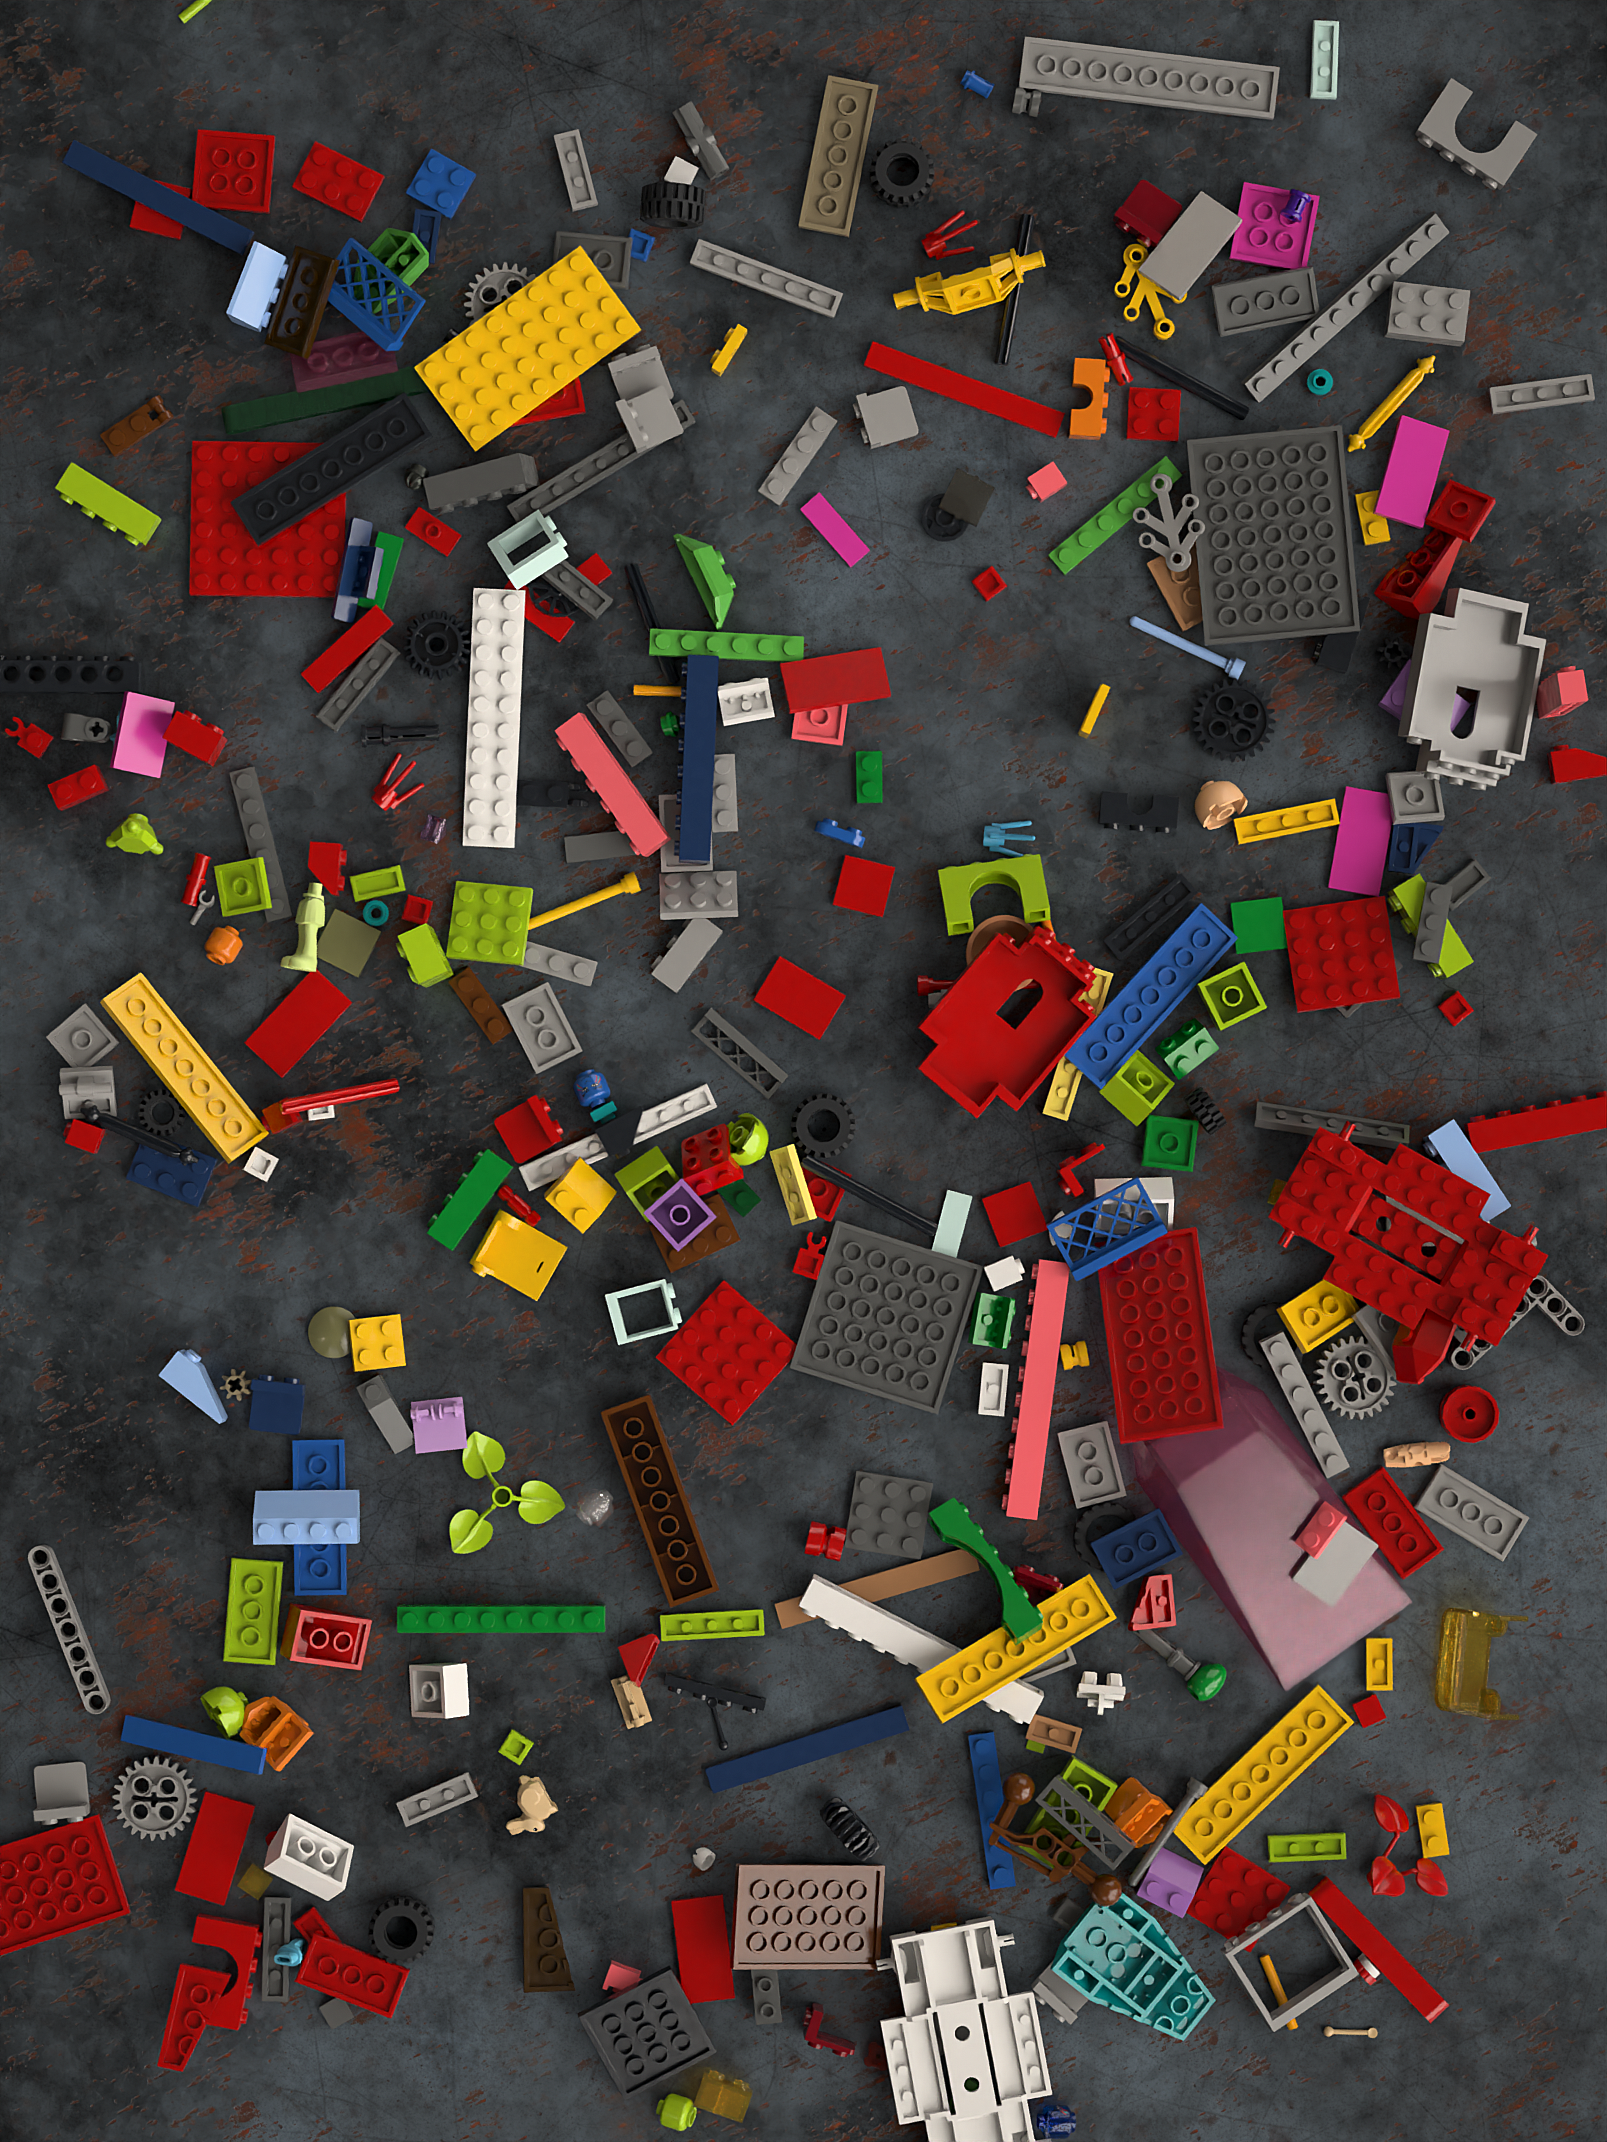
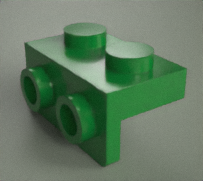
M1196 1018L1184 1023L1177 1032L1165 1038L1155 1048V1051L1165 1061L1178 1080L1219 1050V1047L1208 1031Z
M976 1292L968 1343L1006 1350L1007 1344L1011 1339L1010 1327L1012 1318L1016 1311L1015 1299Z

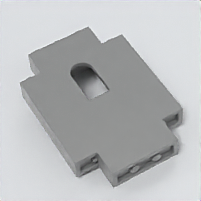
M1463 588L1448 589L1444 616L1433 613L1420 614L1398 736L1407 738V743L1420 745L1416 772L1424 773V778L1430 780H1439L1440 777L1447 778V783L1462 786L1463 782L1470 783V788L1485 791L1486 787L1496 786L1499 776H1509L1511 765H1514L1515 761H1525L1546 639L1524 634L1529 604ZM1457 686L1478 691L1472 728L1469 735L1463 739L1455 737L1450 728Z

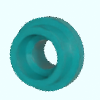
M1323 369L1314 370L1307 379L1308 389L1315 395L1328 393L1333 385L1331 374ZM1319 377L1323 378L1325 385L1318 386L1316 379Z
M373 900L365 905L363 917L368 924L380 926L388 919L389 910L383 902ZM379 909L381 911L380 917L373 918L371 915L372 910Z

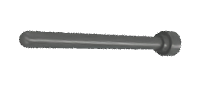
M1193 1777L1186 1784L1185 1792L1187 1793L1128 1878L1130 1886L1134 1887L1138 1884L1195 1799L1198 1800L1200 1796L1203 1797L1208 1790L1205 1785Z

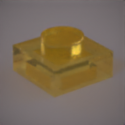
M252 1863L237 1886L259 1900L274 1877Z

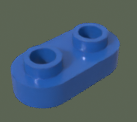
M824 818L823 822L817 821L814 828L815 832L855 847H863L866 838L861 836L862 831L852 827H848L846 831L838 828L837 822Z

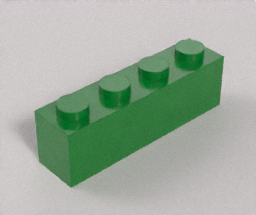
M489 1149L485 1152L481 1150L472 1161L475 1165L470 1173L466 1171L457 1182L460 1186L455 1194L451 1192L442 1203L445 1207L440 1215L435 1213L426 1225L430 1228L427 1233L451 1251H454L513 1169L512 1165Z

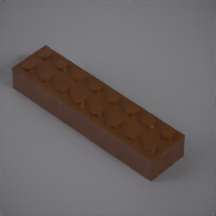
M647 1394L601 1411L670 1608L719 1591L716 1576L651 1395Z

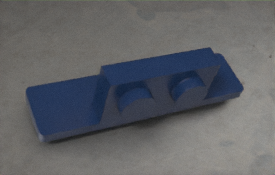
M353 517L350 518L331 618L353 623L358 598L375 599L384 549L369 546L373 527L372 522Z

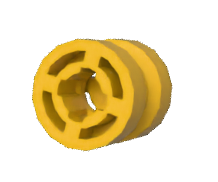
M1085 1340L1078 1341L1075 1345L1071 1346L1068 1344L1060 1345L1059 1350L1064 1370L1072 1369L1076 1365L1081 1367L1089 1366Z

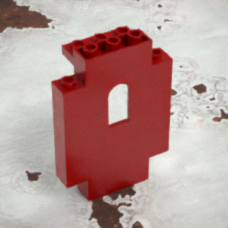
M1035 925L1017 948L1014 946L1016 941L1006 932L1003 935L996 932L916 1026L935 1043L916 1068L975 1118L980 1116L996 1096L1011 1109L1017 1111L1097 1017L1092 1013L1094 1008L1084 999L1081 1002L1078 1001L1084 992L1088 993L1094 986L1092 982L1097 977L1093 973L1095 968L1085 959L1080 962L1073 956L1076 951L1067 943L1059 944L1054 939L1056 934L1045 925L1042 928ZM1027 979L1036 980L1042 987V997L1016 1029H1014L998 1016L996 1012L1023 981Z

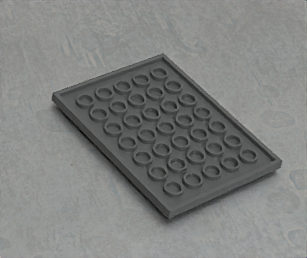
M1342 425L1187 440L1191 494L1199 499V505L1193 510L1194 519L1201 520L1205 525L1204 532L1198 535L1196 539L1205 646L1360 632ZM1198 522L1194 523L1195 532H1198L1200 524Z

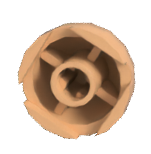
M1209 781L1201 787V792L1195 800V813L1202 826L1212 830L1232 821V818L1229 816L1236 811L1238 814H1241L1248 801L1235 784L1229 781Z

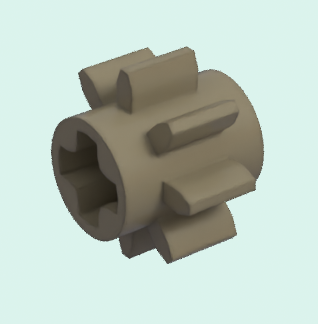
M231 1369V1377L222 1376L226 1383L220 1389H226L229 1392L226 1397L227 1399L231 1398L232 1395H236L237 1400L240 1401L242 1399L241 1393H251L247 1389V1384H250L252 1380H246L244 1377L246 1371L237 1375L236 1370ZM239 1378L242 1389L233 1391V1384L230 1382Z

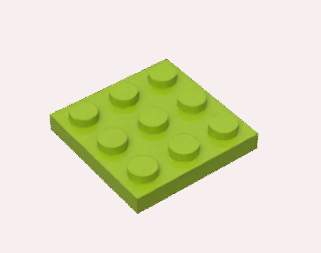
M456 881L446 957L450 959L523 966L533 889Z

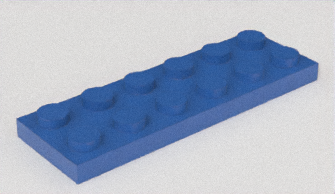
M345 1439L292 1440L293 1490H346ZM294 1544L295 1596L347 1595V1545Z

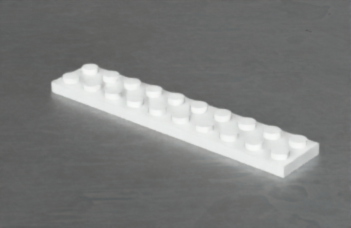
M474 588L463 846L515 848L525 590Z

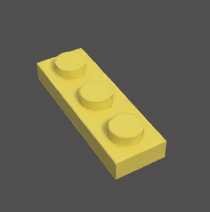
M794 1144L770 1151L792 1226L817 1218Z

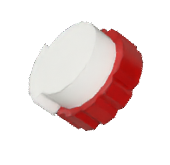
M1364 1953L1352 1963L1357 1972L1369 1985H1372L1376 1981V1977L1381 1973Z

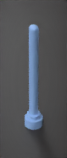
M1136 616L1130 618L1131 626L1226 669L1225 672L1229 674L1228 677L1236 678L1238 681L1246 664L1245 661L1236 658V660L1231 658L1229 660Z

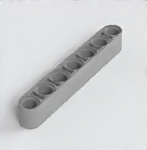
M45 1544L38 1545L29 1552L28 1562L83 1704L88 1712L100 1714L110 1705L109 1692L56 1555L50 1546ZM37 1550L46 1552L48 1557L46 1563L37 1562L35 1558ZM47 1574H52L56 1577L57 1584L54 1588L48 1587L45 1584L44 1579ZM56 1598H61L65 1601V1611L60 1612L55 1609L54 1601ZM66 1622H70L75 1626L76 1631L73 1636H69L63 1631V1626ZM74 1647H81L85 1651V1657L82 1660L74 1658L72 1653ZM84 1671L93 1673L94 1682L92 1684H87L82 1680V1673ZM93 1695H99L103 1698L104 1704L102 1708H96L92 1705L91 1698Z

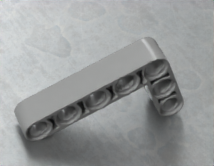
M1537 1275L1534 1279L1541 1282L1540 1292L1533 1294L1530 1288H1528L1522 1299V1309L1513 1314L1509 1321V1326L1504 1333L1505 1335L1535 1305L1564 1334L1572 1336L1580 1334L1584 1329L1585 1323L1582 1316L1543 1276ZM1552 1298H1556L1559 1301V1309L1556 1312H1550L1547 1307L1548 1301ZM1573 1316L1577 1320V1327L1573 1331H1569L1565 1326L1567 1318ZM1486 1342L1482 1347H1477L1473 1344L1470 1352L1465 1350L1467 1345L1462 1349L1460 1347L1461 1343H1457L1449 1352V1363L1456 1369L1466 1370L1493 1345ZM1459 1351L1466 1352L1468 1357L1463 1365H1458L1455 1361V1355Z

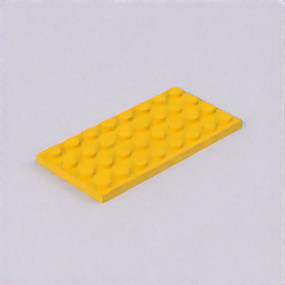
M579 246L423 360L414 369L476 452L640 332L641 328L582 247Z

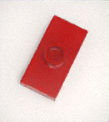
M421 507L417 508L405 526L406 530L446 557L450 555L462 537L458 532Z

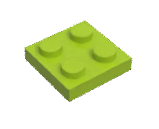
M263 857L214 866L223 917L272 908Z

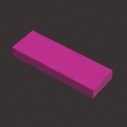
M820 492L800 509L850 568L870 552L869 548Z

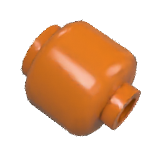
M230 926L215 928L204 945L207 958L222 966L225 963H232L243 946L242 940L238 937L239 932Z

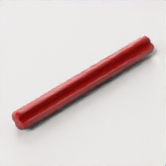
M393 1078L285 1099L279 1102L280 1112L285 1115L396 1093L399 1091L398 1080Z

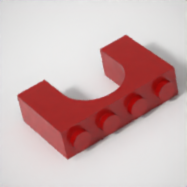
M203 1913L198 1914L192 1942L215 1946L228 1951L234 1957L238 1966V1978L235 1986L229 1991L222 1993L207 2025L239 2030L241 2024H246L249 2009L244 2007L246 1998L251 1999L254 1983H249L251 1973H256L259 1958L254 1956L256 1947L260 1948L262 1944L263 1932H259L261 1924Z

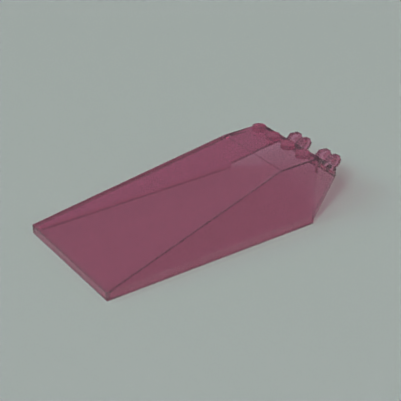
M1216 1366L1224 1428L1132 1442L1136 1480L1154 1506L1160 1508L1173 1533L1283 1689L1287 1691L1408 1606L1412 1601L1376 1550L1333 1608L1291 1579L1294 1571L1308 1554L1296 1545L1295 1541L1324 1501L1348 1517L1345 1520L1347 1523L1361 1533L1363 1532L1264 1391Z

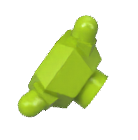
M137 813L129 814L128 818L105 840L108 847L118 846L125 852L143 854L145 851L148 852L150 850L157 855L163 852V846L157 841L153 828L148 824V818Z

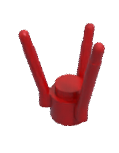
M961 210L934 231L926 234V238L922 239L921 242L929 259L935 256L939 260L947 256L974 251L973 246L943 251V249L947 248L946 240L975 226L978 223L977 220H973L943 236L939 234L964 215L965 212Z
M401 753L396 755L382 780L375 787V793L371 797L385 811L390 807L395 809L401 802L424 787V783H420L395 799L398 794L394 789L416 765V761H412L390 786L386 784L402 756Z

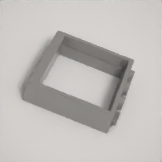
M1306 1893L1295 1894L1288 1900V1904L1281 1909L1277 1907L1271 1910L1266 1915V1919L1260 1923L1254 1922L1245 1929V1933L1239 1937H1231L1224 1943V1947L1219 1950L1264 2023L1273 2032L1359 1975L1315 1902ZM1305 1907L1340 1966L1269 2013L1233 1955Z

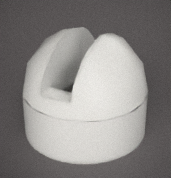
M705 1847L698 1848L696 1850L697 1855L693 1854L692 1856L694 1864L702 1871L708 1869L715 1860V1854Z

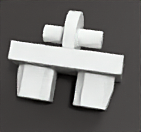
M1085 1671L1077 1688V1698H1091L1088 1699L1087 1706L1097 1707V1715H1103V1708H1113L1114 1700L1123 1701L1125 1695L1121 1674L1115 1673L1107 1674L1106 1685H1097V1673Z

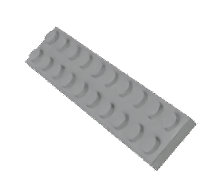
M1025 36L1019 88H1024L1028 91L1036 90L1045 93L1273 120L1280 67Z

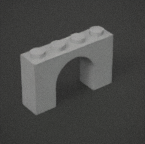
M1451 78L1415 135L1419 137L1418 141L1428 148L1433 146L1439 150L1440 156L1447 161L1452 162L1454 160L1462 165L1461 169L1471 176L1476 174L1482 178V183L1490 189L1495 190L1497 188L1501 190L1537 134L1520 122L1515 121L1501 144L1494 150L1486 153H1475L1467 150L1456 137L1455 121L1473 92Z

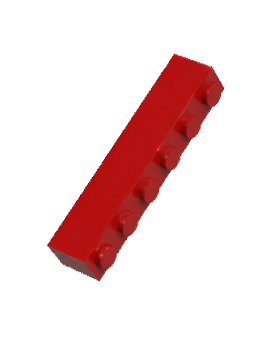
M1607 1091L1597 1092V1098L1588 1100L1586 1095L1572 1097V1103L1563 1105L1561 1100L1545 1103L1546 1108L1537 1110L1536 1105L1521 1107V1113L1512 1115L1510 1110L1496 1112V1118L1486 1119L1485 1115L1470 1117L1471 1123L1464 1124L1467 1140L1476 1153L1607 1128Z

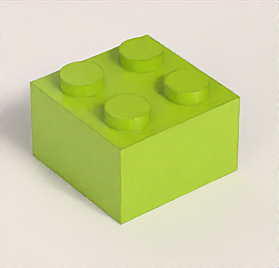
M1241 962L1195 985L1217 1031H1221L1267 1008L1245 962Z

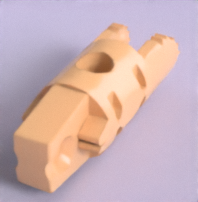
M1441 1441L1402 1444L1383 1450L1385 1467L1406 1468L1440 1463L1448 1460L1450 1446L1447 1442Z

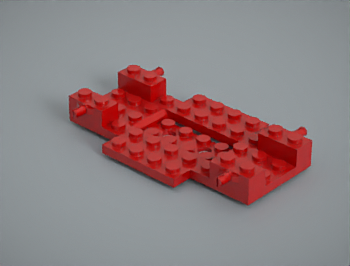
M1346 1121L1340 1134L1331 1133L1319 1126L1267 1217L1281 1225L1284 1229L1277 1243L1282 1245L1287 1237L1283 1244V1247L1287 1248L1294 1235L1300 1236L1334 1255L1335 1257L1322 1279L1412 1330L1416 1328L1427 1308L1464 1329L1467 1335L1460 1346L1462 1349L1467 1345L1465 1350L1470 1352L1476 1339L1484 1340L1497 1347L1509 1326V1321L1548 1257L1547 1254L1536 1249L1531 1243L1539 1229L1529 1224L1523 1237H1517L1479 1218V1215L1491 1194L1401 1143L1397 1146L1388 1164L1385 1165L1367 1155L1348 1140L1356 1127L1354 1124L1346 1132L1350 1125V1122ZM1373 1189L1464 1240L1463 1243H1458L1372 1194ZM1382 1216L1387 1217L1391 1221L1390 1229L1385 1232L1379 1231L1376 1227L1377 1219ZM1353 1230L1354 1232L1360 1234L1361 1236L1367 1238L1375 1244L1383 1247L1384 1249L1390 1251L1391 1253L1397 1255L1405 1261L1413 1264L1414 1266L1441 1280L1440 1284L1433 1282L1432 1280L1417 1273L1416 1271L1410 1269L1409 1267L1403 1265L1395 1259L1387 1256L1386 1254L1380 1252L1379 1250L1373 1248L1365 1242L1350 1235L1349 1231ZM1426 1242H1431L1436 1246V1254L1432 1257H1425L1421 1252L1422 1245Z

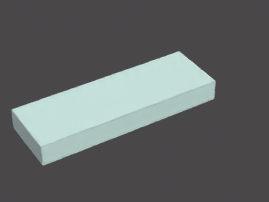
M1313 20L1310 99L1336 100L1339 21Z
M947 1190L932 1247L933 1251L957 1257L972 1196Z

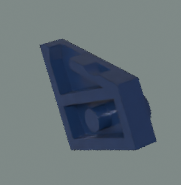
M1417 822L1394 824L1392 827L1387 871L1414 874L1439 834L1443 831L1444 826Z

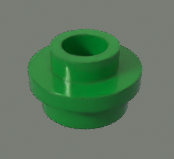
M671 711L666 712L665 716H661V726L665 736H678V731L681 730L679 717L677 715L674 716Z

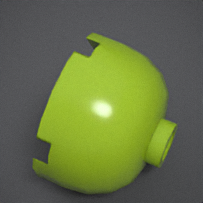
M750 1113L739 1115L740 1120L735 1124L731 1121L727 1125L729 1129L730 1155L741 1166L750 1165L762 1159L766 1154L769 1135L765 1125Z
M222 1686L216 1687L201 1696V1702L208 1716L218 1724L217 1729L226 1739L231 1738L242 1730L244 1710L249 1702L241 1691L236 1693L232 1688Z

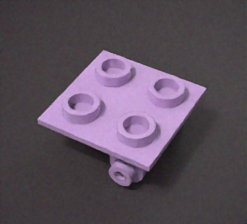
M462 1397L411 1402L410 1411L411 1419H413L416 1454L467 1448Z

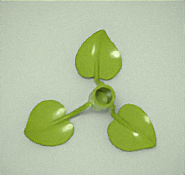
M473 1432L467 1439V1448L463 1449L462 1463L466 1473L474 1479H480L487 1475L494 1486L490 1494L492 1504L480 1516L475 1511L468 1509L455 1514L449 1527L451 1548L454 1553H471L481 1549L490 1541L493 1527L488 1521L483 1519L497 1506H508L512 1500L521 1501L518 1506L519 1514L526 1522L531 1524L544 1523L565 1508V1504L557 1491L542 1481L534 1480L524 1483L521 1487V1497L514 1496L508 1487L499 1486L491 1472H497L502 1468L505 1461L504 1450L497 1441L478 1432Z

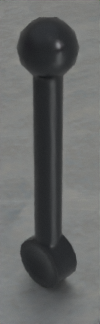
M709 1698L707 1705L711 1708L720 1740L719 1748L724 1751L728 1749L729 1744L725 1741L716 1709L717 1700Z

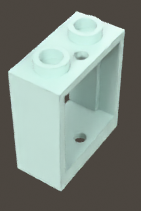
M539 509L487 543L517 590L569 557L563 548L567 545L560 532L554 534L553 531L557 529L549 516L544 518ZM544 530L551 542L518 564L513 565L507 554Z
M666 1279L605 1295L618 1345L679 1329L678 1323L682 1322L679 1308H673L671 1298H675L672 1282L667 1283ZM661 1287L670 1324L627 1335L618 1298Z

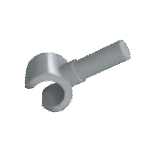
M206 890L200 893V904L189 922L194 926L205 909L211 907L215 902L214 895L210 902L202 901Z

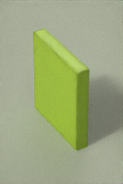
M1028 1739L1026 1749L1043 1754L1045 1744Z

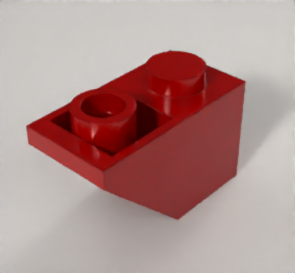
M310 841L308 868L333 896H339V892L344 891L345 876L341 875V866L346 865L347 850H343V845L339 843Z

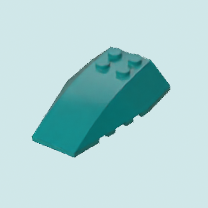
M1122 1893L1119 1901L1112 1906H1100L1094 1901L1089 1905L1061 1940L1050 1968L1090 2001L1102 2004L1113 2011L1125 2014L1136 2021L1148 2024L1182 2041L1185 2040L1216 2001L1156 1919L1124 1893Z

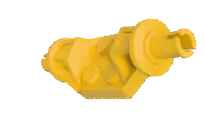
M1012 248L1008 253L990 256L991 266L976 268L972 272L953 275L944 280L940 271L923 278L915 277V288L893 294L897 310L919 303L925 312L932 308L955 315L1003 301L1018 282L1024 283L1022 275H1024L1025 271L1046 266L1042 250L1019 257L1015 249ZM1013 270V272L1001 282V277H1003L1005 274ZM927 295H930V296H943L944 299L935 298V297H929V296H927Z

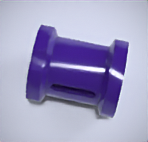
M1291 189L1288 203L1285 209H1281L1280 214L1287 219L1299 223L1302 220L1301 214L1306 204L1310 203L1312 198L1302 191Z

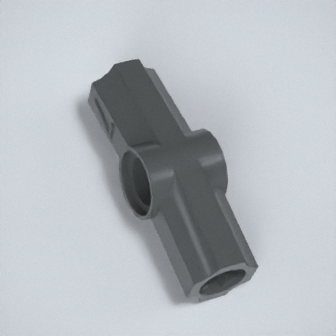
M690 101L673 111L672 114L685 135L684 140L693 156L698 158L709 179L718 178L728 171L729 166L717 148V142L711 130L706 124L704 125L693 103Z

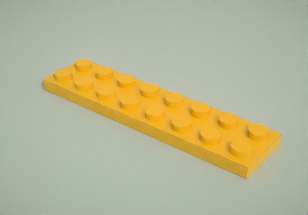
M139 973L101 1000V1005L228 1164L269 1134L142 973Z
M1088 1574L1038 1604L1037 1607L1044 1617L1042 1629L1018 1645H1015L1004 1628L1000 1627L915 1678L916 1684L940 1724H943L1115 1620L1117 1617L1092 1576Z
M1317 1684L1208 1788L1203 1797L1200 1796L1198 1800L1196 1799L1191 1804L1173 1832L1206 1865L1343 1734L1354 1721Z

